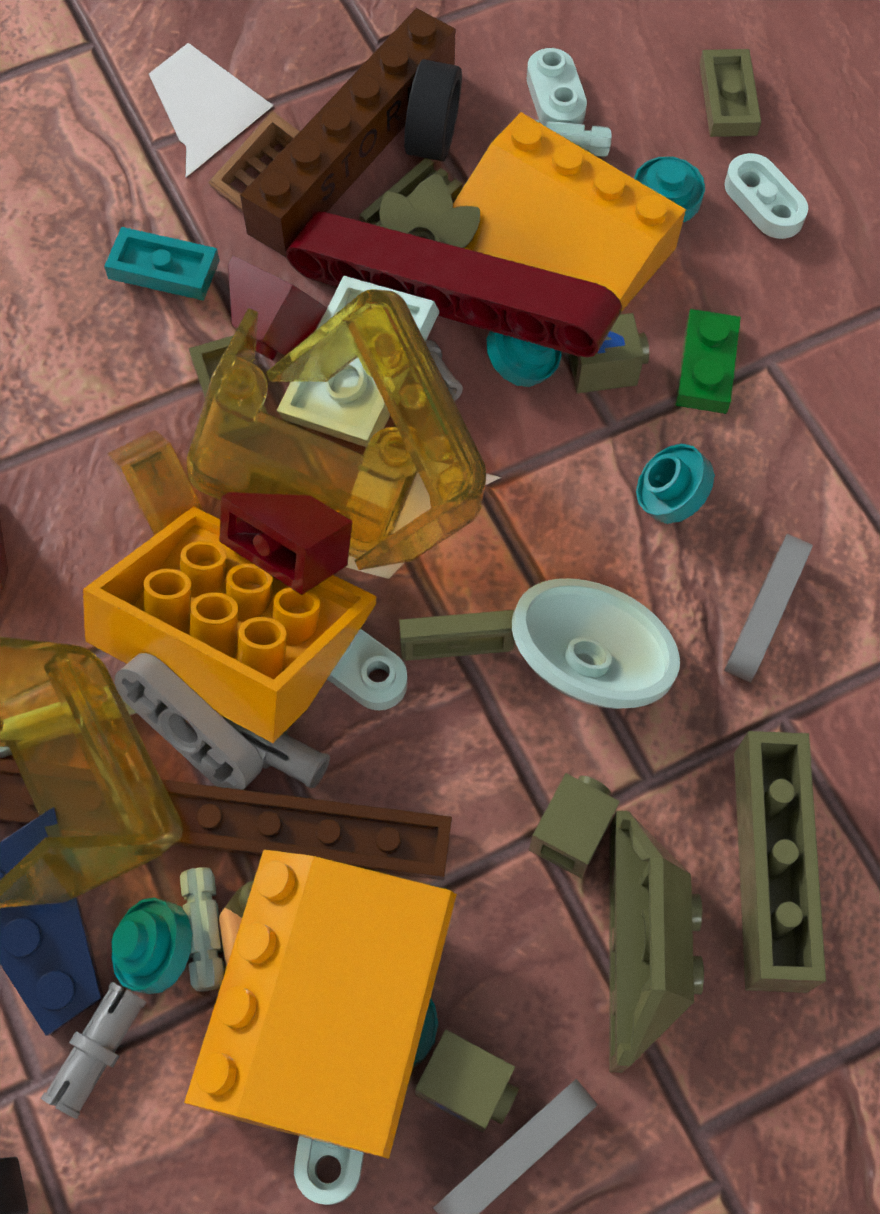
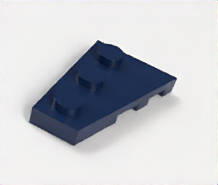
M52 807L0 842V965L45 1036H50L104 998L87 927L83 921L76 893V882L71 862L68 860L61 832L63 829L58 809Z

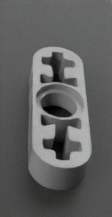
M786 534L725 666V672L751 683L767 651L813 544Z
M140 653L116 673L114 681L121 698L215 786L244 790L260 774L263 764L256 748L160 659L151 654ZM185 720H187L192 727H190Z
M575 1079L447 1194L433 1209L437 1214L481 1213L598 1104L581 1083Z

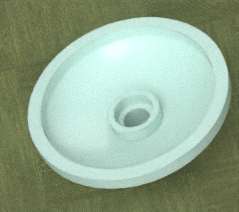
M571 578L544 581L529 588L521 596L513 613V637L520 653L529 666L550 686L577 701L612 709L645 706L656 702L666 695L678 675L680 668L679 651L666 626L640 602L609 586Z

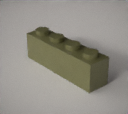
M748 731L734 752L745 991L808 993L826 981L809 733Z

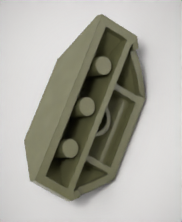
M616 811L609 826V1072L622 1073L630 1067L694 1003V994L701 995L704 985L703 959L701 956H693V931H700L702 924L701 895L692 894L691 874L629 811Z

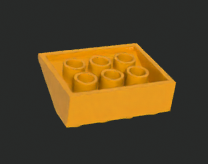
M522 112L490 144L453 203V208L474 206L480 209L478 230L472 241L464 249L600 284L614 292L619 298L622 311L676 249L686 212L685 208Z
M193 506L83 589L85 642L126 664L140 653H147L157 657L221 716L274 743L308 709L375 607L377 596L334 575L301 595L219 542L220 519Z
M263 850L184 1103L230 1119L389 1159L457 894L451 890L316 856Z

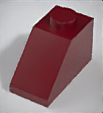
M233 256L228 264L232 326L249 335L250 338L246 346L273 361L277 353H280L297 363L327 307L293 284Z
M229 492L221 496L219 542L303 595L348 566L353 521L311 495Z

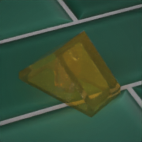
M156 430L107 453L153 535H156L193 506L204 511L171 443Z

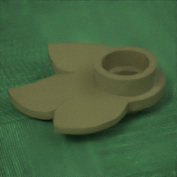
M434 173L422 181L412 192L409 199L401 194L386 191L383 195L379 211L380 221L384 228L460 248H465L472 241L480 223V209L478 207L460 206L453 208L449 189L438 173Z

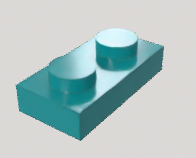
M121 227L104 268L108 279L204 301L220 259L218 250L214 247Z

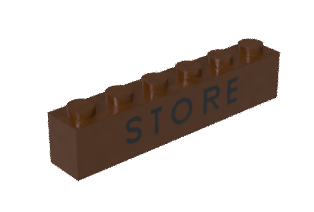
M416 8L241 193L240 198L247 234L287 257V249L312 214L317 211L327 212L404 128L412 84L421 60L425 59L455 65L456 29Z

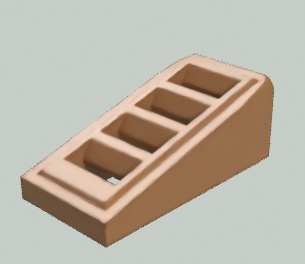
M271 111L208 182L209 185L243 212L240 198L241 193L230 183L237 178L246 186H249L255 179L245 171L252 167L261 173L267 165L259 159L266 155L273 161L279 154L274 147L280 144L285 148L300 131Z

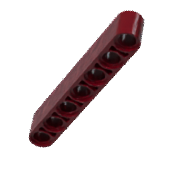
M317 211L313 213L286 252L287 260L291 266L304 277L338 287L343 276L432 300L440 311L438 314L440 317L579 357H593L599 351L622 311L619 298L614 292L600 284L327 212Z

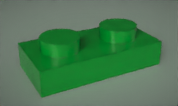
M690 309L686 322L675 406L727 414L732 396L740 316Z

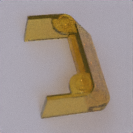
M377 289L366 290L359 294L266 372L270 382H327L356 358H359L366 373L373 378L430 496L431 508L355 559L354 561L359 570L413 561L473 522L480 513L486 483L484 461L406 302L399 294L393 291Z
M248 308L212 375L187 454V476L189 481L197 490L221 500V496L229 492L311 495L353 521L349 556L361 560H369L382 555L392 540L436 442L452 396L441 392L422 436L399 427L384 428L372 436L363 455L264 413L260 410L267 397L268 383L263 371L252 363L256 351L258 312Z
M0 637V747L10 748L39 816L55 807L58 824L44 827L48 837H45L0 880V908L63 903L163 855L180 840L183 833L182 823L131 716L116 689L113 679L100 658L90 650L78 645Z

